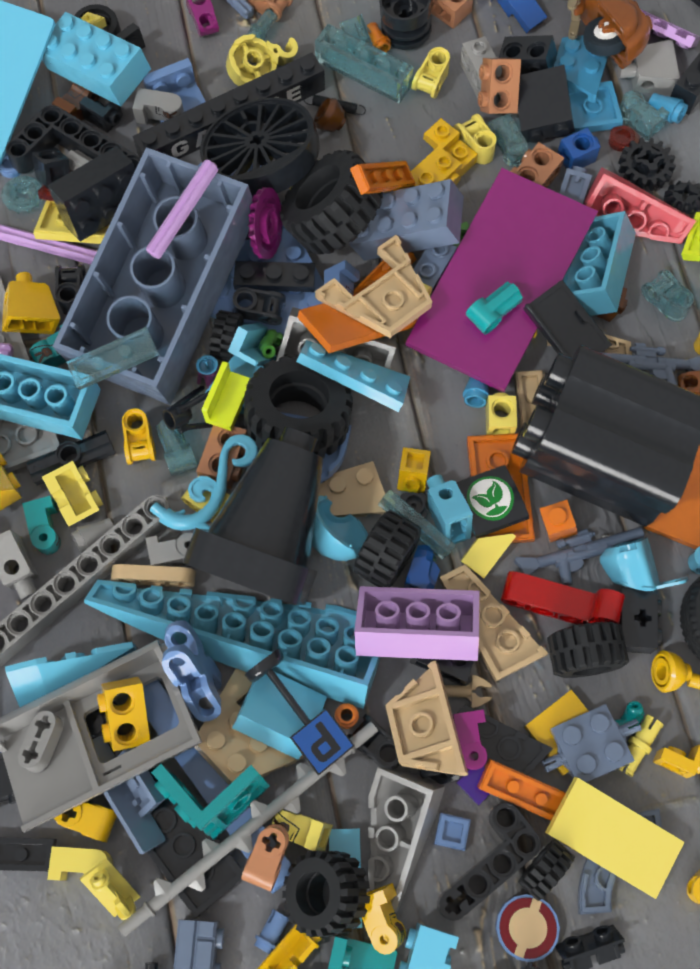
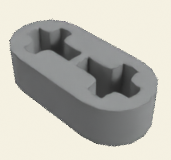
M42 711L33 718L17 756L20 766L33 773L43 771L48 766L63 731V721L60 717L50 711ZM51 723V726H50L49 729L46 728V729L43 730V727L45 726V724H46V725H49V724ZM38 753L36 759H31L32 754Z

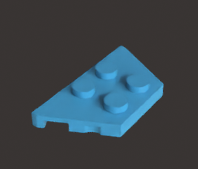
M584 35L577 36L575 40L564 37L561 40L554 67L565 65L568 87L575 93L578 89L588 95L587 100L595 103L608 56H597L586 50L583 42Z

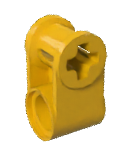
M138 408L128 410L122 417L124 452L127 464L133 465L134 461L146 459L156 461L152 429L146 414ZM135 421H143L142 426L139 428H131Z
M84 802L73 808L77 812L75 818L71 817L68 819V815L64 813L54 818L57 824L107 843L117 815L112 809Z

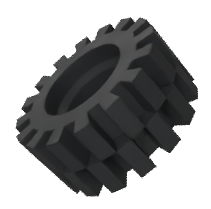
M219 310L216 314L214 327H212L211 331L212 336L210 337L211 344L209 350L211 356L228 362L233 357V354L228 352V349L238 326H242L244 323L242 314Z
M554 839L534 858L532 863L526 868V871L521 875L518 883L537 901H540L557 885L560 878L565 875L575 856Z

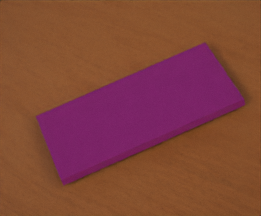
M501 168L430 297L432 300L431 309L419 317L406 340L405 346L504 393L538 329L523 308L527 303L530 304L564 279L598 211ZM507 281L514 283L523 296L522 302L503 316L496 328L484 335L466 316V311L479 298L484 297L486 299Z

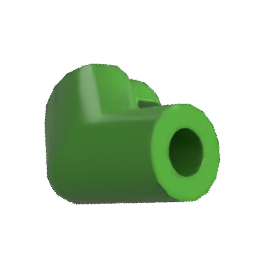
M275 329L266 332L258 344L259 350L265 358L274 357L276 353L274 346L279 347L281 345L280 341L283 340V334L276 332Z

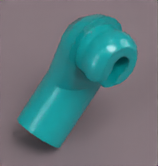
M638 701L629 702L621 718L615 721L621 726L637 719L639 723L635 726L640 725L645 715L643 705Z

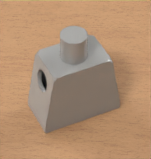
M673 40L647 44L643 52L623 70L619 66L617 67L618 78H631L633 90L637 93L671 95L676 82L680 78Z
M8 530L0 534V579L4 586L16 589L21 601L26 600L37 591L32 580L39 575L22 537ZM19 566L18 572L14 574L15 568Z

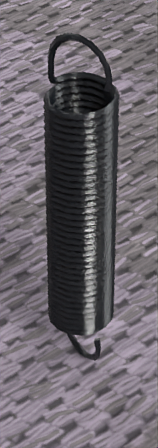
M310 93L305 94V95H304V98H303V99H304V102H305V96H306V95H312V94H310ZM314 94L312 104L308 105L320 107L328 97ZM337 99L345 113L365 114V112L363 114L356 113L357 103Z

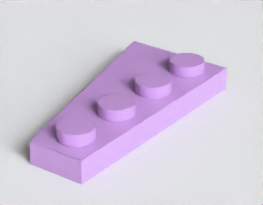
M642 10L652 21L653 34L663 39L667 37L676 40V45L687 50L689 47L697 46L700 36Z

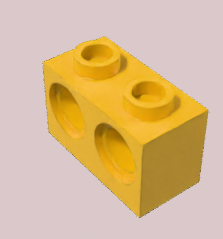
M139 677L102 683V693L97 694L100 713L105 712L107 723L101 724L104 743L109 742L114 752L138 747L150 741L143 684ZM117 694H128V700L124 704H113V699ZM130 723L133 725L128 734H117V730L122 724Z

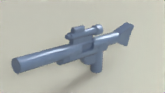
M634 343V346L629 348L635 355L600 352L639 370L650 371L651 375L677 385L674 376L676 369L688 372L700 370V356L691 359L656 357V354L663 356L666 353V349L664 347H646L645 343Z
M641 527L592 541L591 538L595 536V532H588V529L577 531V536L567 539L561 538L556 541L558 548H564L566 545H569L570 548L537 558L516 557L514 563L522 573L532 575L540 568L554 564L556 568L559 567L561 584L570 586L573 584L571 573L577 572L582 568L583 560L602 555L605 549L610 546L644 538V532Z

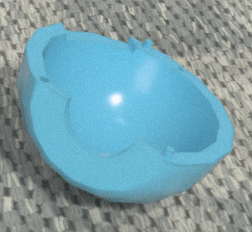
M326 495L318 496L312 547L321 555L333 560L348 561L357 558L368 536V532L359 519L351 514L345 517L334 516L330 511L332 501L327 499Z

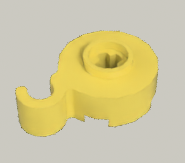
M254 34L241 36L234 41L227 55L226 68L229 77L236 85L241 86L275 70L277 65L284 66L292 62L298 52V45L295 39L289 38L285 46L286 52H284L278 44H272L268 40L265 42L260 38H256ZM248 60H250L251 63H256V66L249 64Z

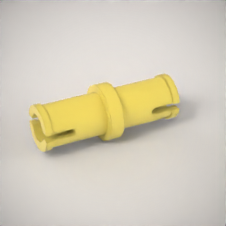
M650 715L645 716L641 724L642 730L636 732L634 737L630 736L627 741L629 743L628 748L635 760L626 769L625 774L633 777L645 754H650L652 751L650 746L664 726L663 723L656 720L649 730L654 721V717ZM625 766L622 767V768H619V770H620V771H623L624 768H625Z

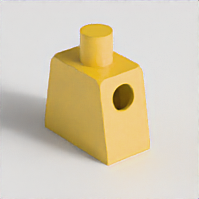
M29 272L18 273L16 281L9 282L4 295L2 332L54 334L60 321V315L49 286L46 283L33 282L32 275Z

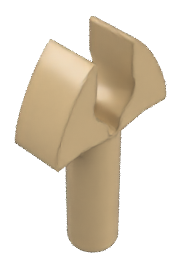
M476 675L471 676V682L467 686L444 685L447 697L467 698L474 709L485 705L492 699V697H478L476 693L472 692L479 687L491 689L492 687L489 682Z

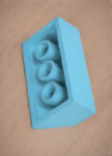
M626 211L595 217L563 279L591 316L618 311L636 235Z

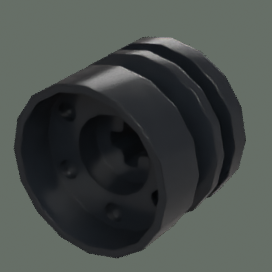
M379 0L382 33L390 38V45L393 48L401 50L415 49L429 39L432 32L431 0Z

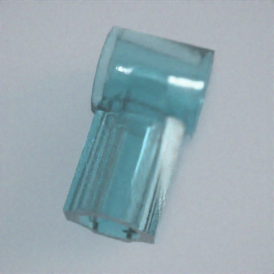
M164 420L155 426L165 451L163 455L171 476L198 467L190 443L187 444L183 433L180 434L178 429L170 430Z

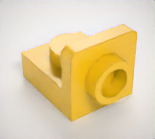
M403 447L397 485L398 490L425 493L431 451Z
M700 744L691 748L688 758L685 757L686 753L676 747L668 746V749L664 747L656 752L653 763L685 778L692 777L696 773H700Z

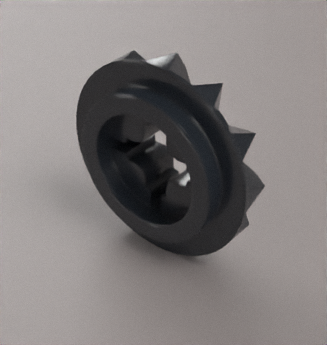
M678 180L676 185L670 184L668 190L665 191L664 202L686 215L700 211V183L693 185L690 180L687 183H682ZM688 193V198H686V200L683 201V194Z

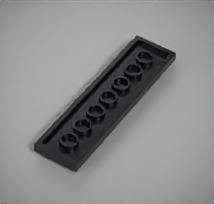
M99 709L86 716V723L92 739L103 736L101 724L107 723L105 712L100 713ZM130 723L122 724L118 728L117 734H128L133 725ZM123 750L114 751L113 753L117 757ZM159 765L148 770L155 782H157L158 780L151 772L154 769H156ZM167 798L150 813L166 840L147 853L169 882H173L203 858L202 841L207 838L219 844L221 840L218 837L213 840L203 830L200 831L197 826L193 828L188 822L186 823L174 810L178 804L174 805ZM229 852L204 873L206 888L202 892L186 887L178 895L193 916L197 918L241 881L243 870Z

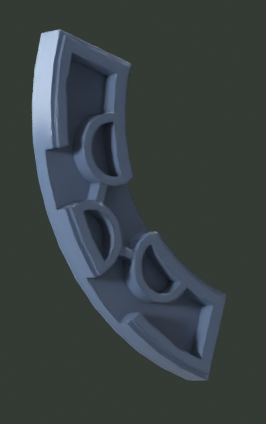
M659 809L637 813L662 828ZM588 858L584 863L579 881L578 914L612 912L611 898L616 875Z

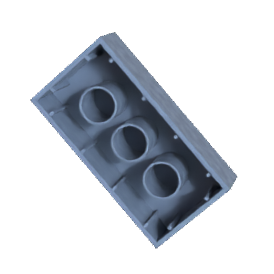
M146 147L52 347L74 368L171 405L249 232V227L247 226L249 224L248 215L251 211L250 205L253 203L248 184L216 173L162 257L159 259L154 258L147 252L146 247L200 167Z

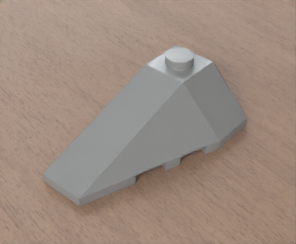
M377 767L368 796V808H371V826L368 827V838H371L370 859L368 860L370 888L368 891L393 883L397 896L390 901L394 912H397L436 818L445 786L416 774Z

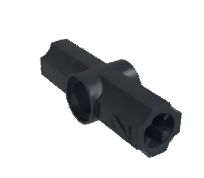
M104 430L77 442H63L55 451L26 463L34 483L38 486L45 483L42 476L68 464L69 462H66V459L71 454H77L73 460L76 467L83 466L85 469L86 465L111 456L116 452L107 431Z

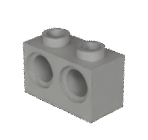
M485 36L462 43L460 65L477 98L481 91L482 80L479 77V68L483 58H497ZM498 66L495 71L497 79L502 74L501 66Z

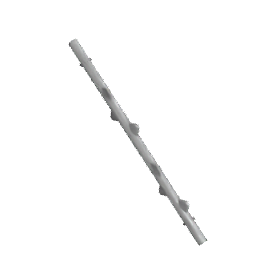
M369 722L353 735L350 740L355 746L319 776L312 767L301 762L297 764V782L268 805L253 800L250 803L252 818L220 844L207 838L202 841L203 858L176 880L169 882L159 877L154 880L155 897L148 902L145 901L139 910L118 926L123 936L129 935L149 917H154L159 909L186 887L202 892L206 888L204 873L234 848L250 853L253 850L251 834L282 809L295 814L301 811L299 795L326 773L332 772L343 777L346 774L344 759L351 753L354 754L358 747L378 732L375 725Z

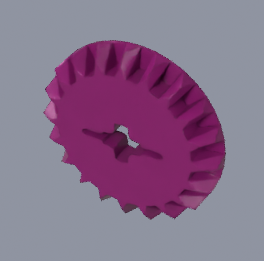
M262 187L253 196V203L250 205L251 211L248 215L249 224L247 225L250 232L248 236L251 238L250 245L253 247L254 254L261 259H271L278 250L282 236L281 203L278 194L273 188Z

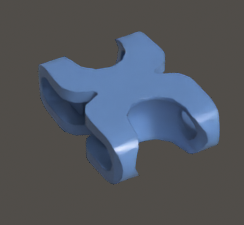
M182 620L172 622L165 629L164 641L168 649L163 652L162 656L163 670L174 686H180L184 702L197 720L202 722L214 720L221 714V698L217 692L222 686L221 672L212 657L205 655L202 642L192 626ZM175 632L184 633L187 636V641L179 645L172 635ZM207 697L213 707L211 709H203L199 706V700Z

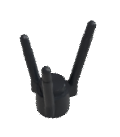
M199 386L178 402L163 410V420L170 430L178 429V432L181 434L188 430L213 427L212 424L206 422L188 424L189 420L192 419L190 408L206 400L209 391L194 398L205 389L204 386Z

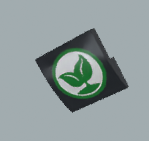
M505 465L456 482L473 513L472 532L476 539L529 519V514L522 497Z

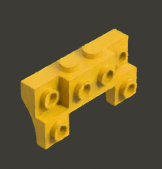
M442 118L424 133L423 140L434 150L411 170L415 186L451 179L457 185L461 177L477 162L478 153L459 139L460 132Z

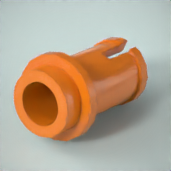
M376 22L369 23L367 27L371 32L364 28V34L372 43L373 51L380 55L387 53L391 48L390 38L384 36Z
M342 704L335 711V720L343 729L352 728L358 721L359 712L352 704ZM344 714H352V719L349 721H344L341 717Z

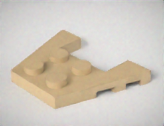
M397 235L380 245L377 250V254L392 268L391 271L355 296H352L333 278L315 291V298L389 338L431 309L432 300L419 275L413 270L411 260L401 247V240Z
M235 669L220 694L221 714L214 720L203 723L198 731L202 743L194 746L228 785L250 765L262 777H265L270 772L284 766L288 767L298 761L283 752L232 729L241 709L237 703L246 697L252 684L244 675L247 672Z

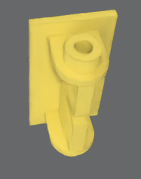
M107 858L80 877L81 882L114 917L118 915L121 920H126L136 912L134 902L140 898V895Z

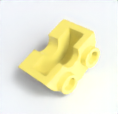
M73 461L42 476L68 527L99 511V507L104 505L97 491L91 492L86 482L90 481V478L84 467L80 466L77 468Z

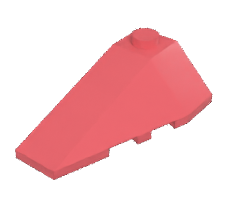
M601 167L583 202L584 205L597 210V216L626 211L636 232L635 236L650 238L656 241L682 244L696 222L695 219Z

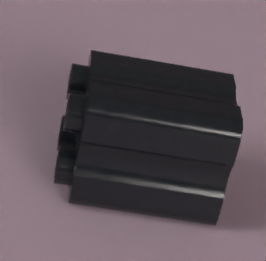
M583 345L579 346L572 358L558 353L549 372H545L537 387L531 403L536 406L528 423L524 422L511 451L512 454L524 458L519 472L644 527L654 522L660 513L666 514L678 504L687 485L700 446V395Z

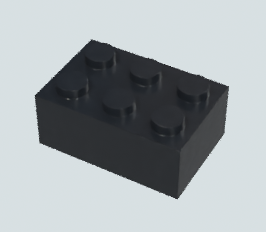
M117 146L48 185L64 225L80 242L111 223L135 172L133 162Z

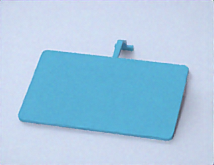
M1 0L0 166L6 153V146L11 140L55 27V21L51 17Z

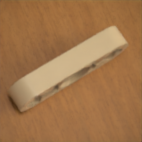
M115 564L112 566L110 581L135 583L142 586L189 588L195 586L196 571L186 567Z

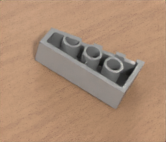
M292 307L277 361H279L280 357L284 356L295 358L296 355L300 354L306 340L320 344L297 318L301 309ZM385 336L339 350V352L389 369L396 350L397 339Z

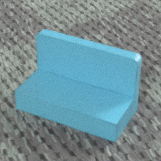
M261 323L238 326L228 352L256 367L272 360L275 361L277 358L276 355L272 358H265L258 347L268 327Z

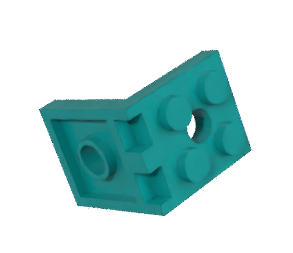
M160 764L151 772L158 780L154 784L157 790L174 805L178 804L174 808L178 815L193 828L197 826L200 831L203 830L213 840L232 824L250 806L253 800H257L270 787L255 768L250 765L204 808L180 779L164 765Z

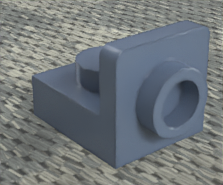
M573 166L572 169L567 168L559 194L583 204L592 175L587 174L588 170L582 167Z

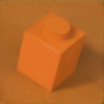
M568 500L539 508L550 543L578 534Z

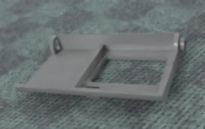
M156 640L0 717V752L3 755L21 816L22 832L25 833L202 743L190 710L182 697L180 687L174 686L163 670L162 656L163 652L168 649L165 643L160 644ZM139 677L144 687L158 679L163 680L179 719L178 726L106 763H100L86 723V716L99 709L97 694L102 693L101 684ZM127 693L117 694L113 701L127 695ZM42 711H50L63 721V731L48 766L43 771L33 773L20 766L17 756L33 718ZM50 723L49 725H46V724H45V726L43 727V730L46 729V728L49 729L50 726H51V723ZM38 753L32 754L31 759H36Z

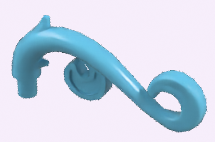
M244 434L231 436L225 442L220 453L216 482L208 476H199L193 479L188 487L189 496L193 501L203 503L206 501L203 493L205 491L211 492L209 502L198 512L184 515L186 512L184 509L174 512L170 508H164L157 502L152 505L150 512L160 518V523L171 529L184 531L192 530L196 527L208 530L210 526L207 522L218 512L226 494L229 451L234 446H242L246 451L245 455L240 459L233 458L232 464L237 467H246L252 463L258 453L256 442L250 436Z

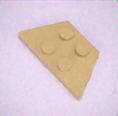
M435 660L427 665L429 669L416 681L412 679L405 686L401 694L396 695L385 705L398 761L404 767L467 776L468 771L439 664Z

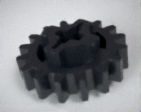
M641 137L638 144L632 140L629 147L625 146L618 161V164H620L618 172L625 173L623 178L626 180L630 179L634 185H640L641 189L644 190L645 186H648L650 191H654L656 185L662 188L665 182L670 181L676 167L673 164L675 156L669 155L670 147L662 148V141L655 144L653 138H650L649 142H645L643 137Z

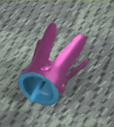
M204 355L196 363L198 370L197 384L199 385L202 377H204L208 389L213 383V377L217 375L218 368L220 367L216 358L211 355Z

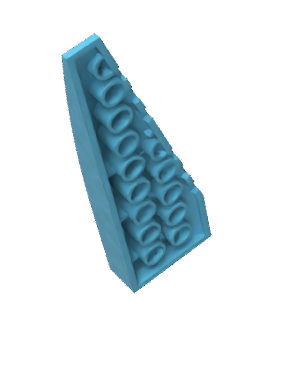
M97 580L84 599L85 604L162 640L165 637V629L170 623L181 620L186 621L200 638L206 656L209 655L214 661L248 672L279 648L284 658L280 664L272 669L273 671L327 696L329 699L349 703L364 709L381 659V657L356 656L354 631L357 611L337 605L326 604L325 610L311 607L312 603L306 602V605L283 604L282 600L273 598L264 602L256 601L255 596L207 591L206 595L192 594L193 590L180 588V592L163 591L162 586L153 585L144 589L136 588L135 583ZM175 632L172 635L179 645L187 641V636L184 633Z

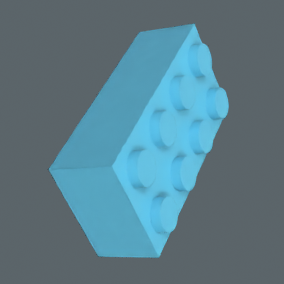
M67 12L55 24L42 58L48 70L119 106L124 104L151 70L140 47Z
M0 354V419L82 440L101 391L94 378L90 375Z

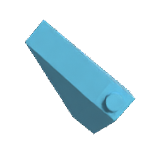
M126 642L91 650V655L85 656V653L71 652L65 653L60 661H47L46 657L5 666V671L18 705L22 707L138 648L133 642Z

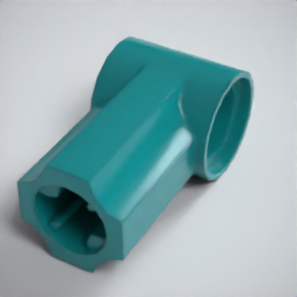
M507 281L486 299L482 297L475 301L465 314L486 335L496 328L503 316L522 302L523 296L514 283Z

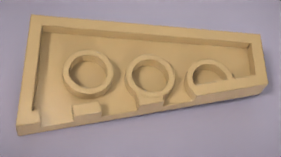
M373 461L336 472L320 484L319 496L326 495L327 499L332 501L330 511L336 517H344L349 514L355 517H366L371 514L383 515L391 510Z
M466 564L439 578L440 583L446 590L480 591L478 652L495 682L549 654L509 614L508 609L493 597L491 591Z

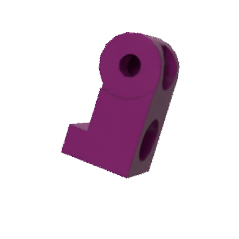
M186 0L187 9L193 18L200 37L219 32L211 0H196L193 2L192 0Z
M484 710L453 714L466 767L470 770L482 768L487 761V752L481 745L477 723L486 722Z

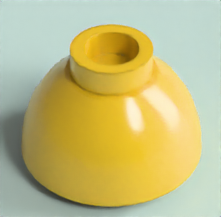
M662 650L656 654L652 661L651 676L653 683L660 692L675 691L685 681L691 679L692 668L677 654Z

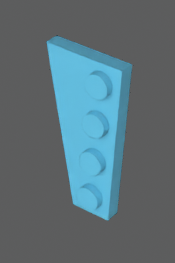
M308 340L305 341L296 361L399 412L404 403L410 381V376L339 351L328 353L321 344Z

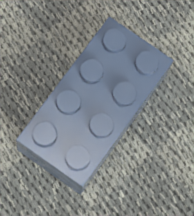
M451 179L383 193V198H381L382 204L380 209L376 210L377 215L374 220H371L368 223L367 229L364 232L361 231L357 235L358 238L350 242L349 245L365 261L381 258L377 254L378 247L395 235L401 240V247L405 253L460 243L464 196Z

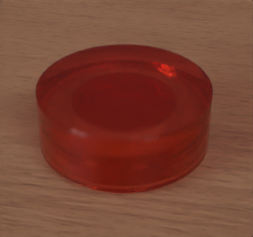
M625 125L614 127L608 139L610 147L622 152L625 146L629 147L630 141H635V133L630 127Z

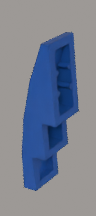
M497 0L508 17L514 15L526 34L547 18V15L536 0Z

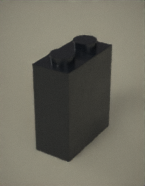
M565 65L520 75L518 112L524 143H537L546 138L564 137L569 133L575 132Z

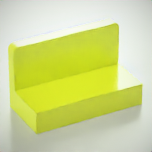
M222 362L202 407V413L206 423L232 431L244 404L246 385L250 378L231 372L228 362Z

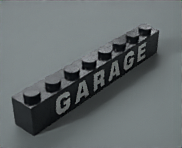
M313 52L132 136L138 156L142 157L146 147L177 159L189 155L200 149L201 141L208 128L230 109L261 98H285L298 103L304 100V95L307 93L312 95H306L305 99L325 90V71Z

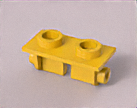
M295 924L257 969H298L297 967L304 962L315 948L318 949V943L322 937L306 936V933H300L296 930L297 924Z

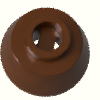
M327 98L320 105L314 117L316 128L328 132L339 131L346 122L345 110L336 98Z

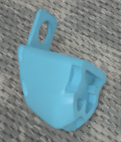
M648 537L610 546L600 556V563L612 582L642 591H654L664 587L683 584L689 580L688 577L664 582L659 581Z

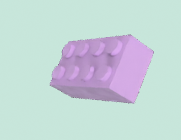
M360 586L354 631L356 656L478 661L480 591Z

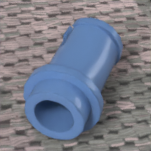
M272 909L260 935H255L257 940L254 945L270 954L275 949L282 932L289 922L288 917Z

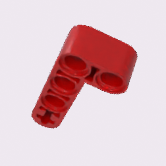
M514 571L507 573L501 601L509 606L575 625L594 622H613L619 624L625 599L624 594L615 590L599 589L596 593H591Z

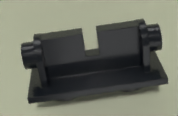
M603 925L596 927L590 933L567 937L563 942L556 944L555 949L562 958L560 962L563 969H589L593 967L590 957L592 955L596 956L599 965L621 958V954L625 953L623 945L625 939L614 925Z

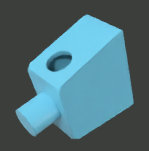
M442 475L430 477L426 481L429 487L428 509L444 547L446 548L470 539L473 513L456 481L450 480L445 482Z

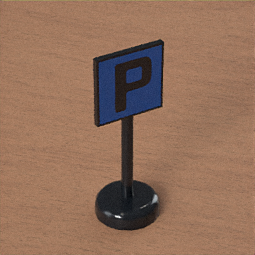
M278 648L244 675L250 682H256L264 675H267L302 721L304 726L289 738L319 776L355 745L327 708L312 720L308 718L272 670L284 658L283 653Z

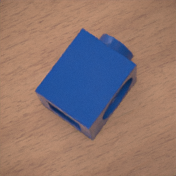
M587 127L561 139L557 153L564 157L563 165L566 169H572L573 166L583 168L596 162L601 146L598 138L593 136Z

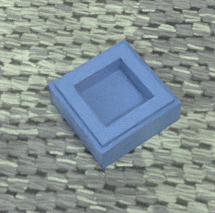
M440 813L434 845L465 851L471 820Z

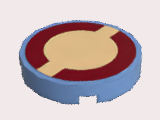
M522 894L512 897L502 905L497 913L495 930L498 941L506 953L517 960L534 962L544 959L553 951L559 939L560 926L557 914L549 903L543 899L537 901L532 895Z

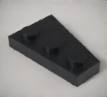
M465 704L457 713L477 710ZM486 714V722L477 723L481 745L487 752V761L484 767L490 758L528 775L553 749Z

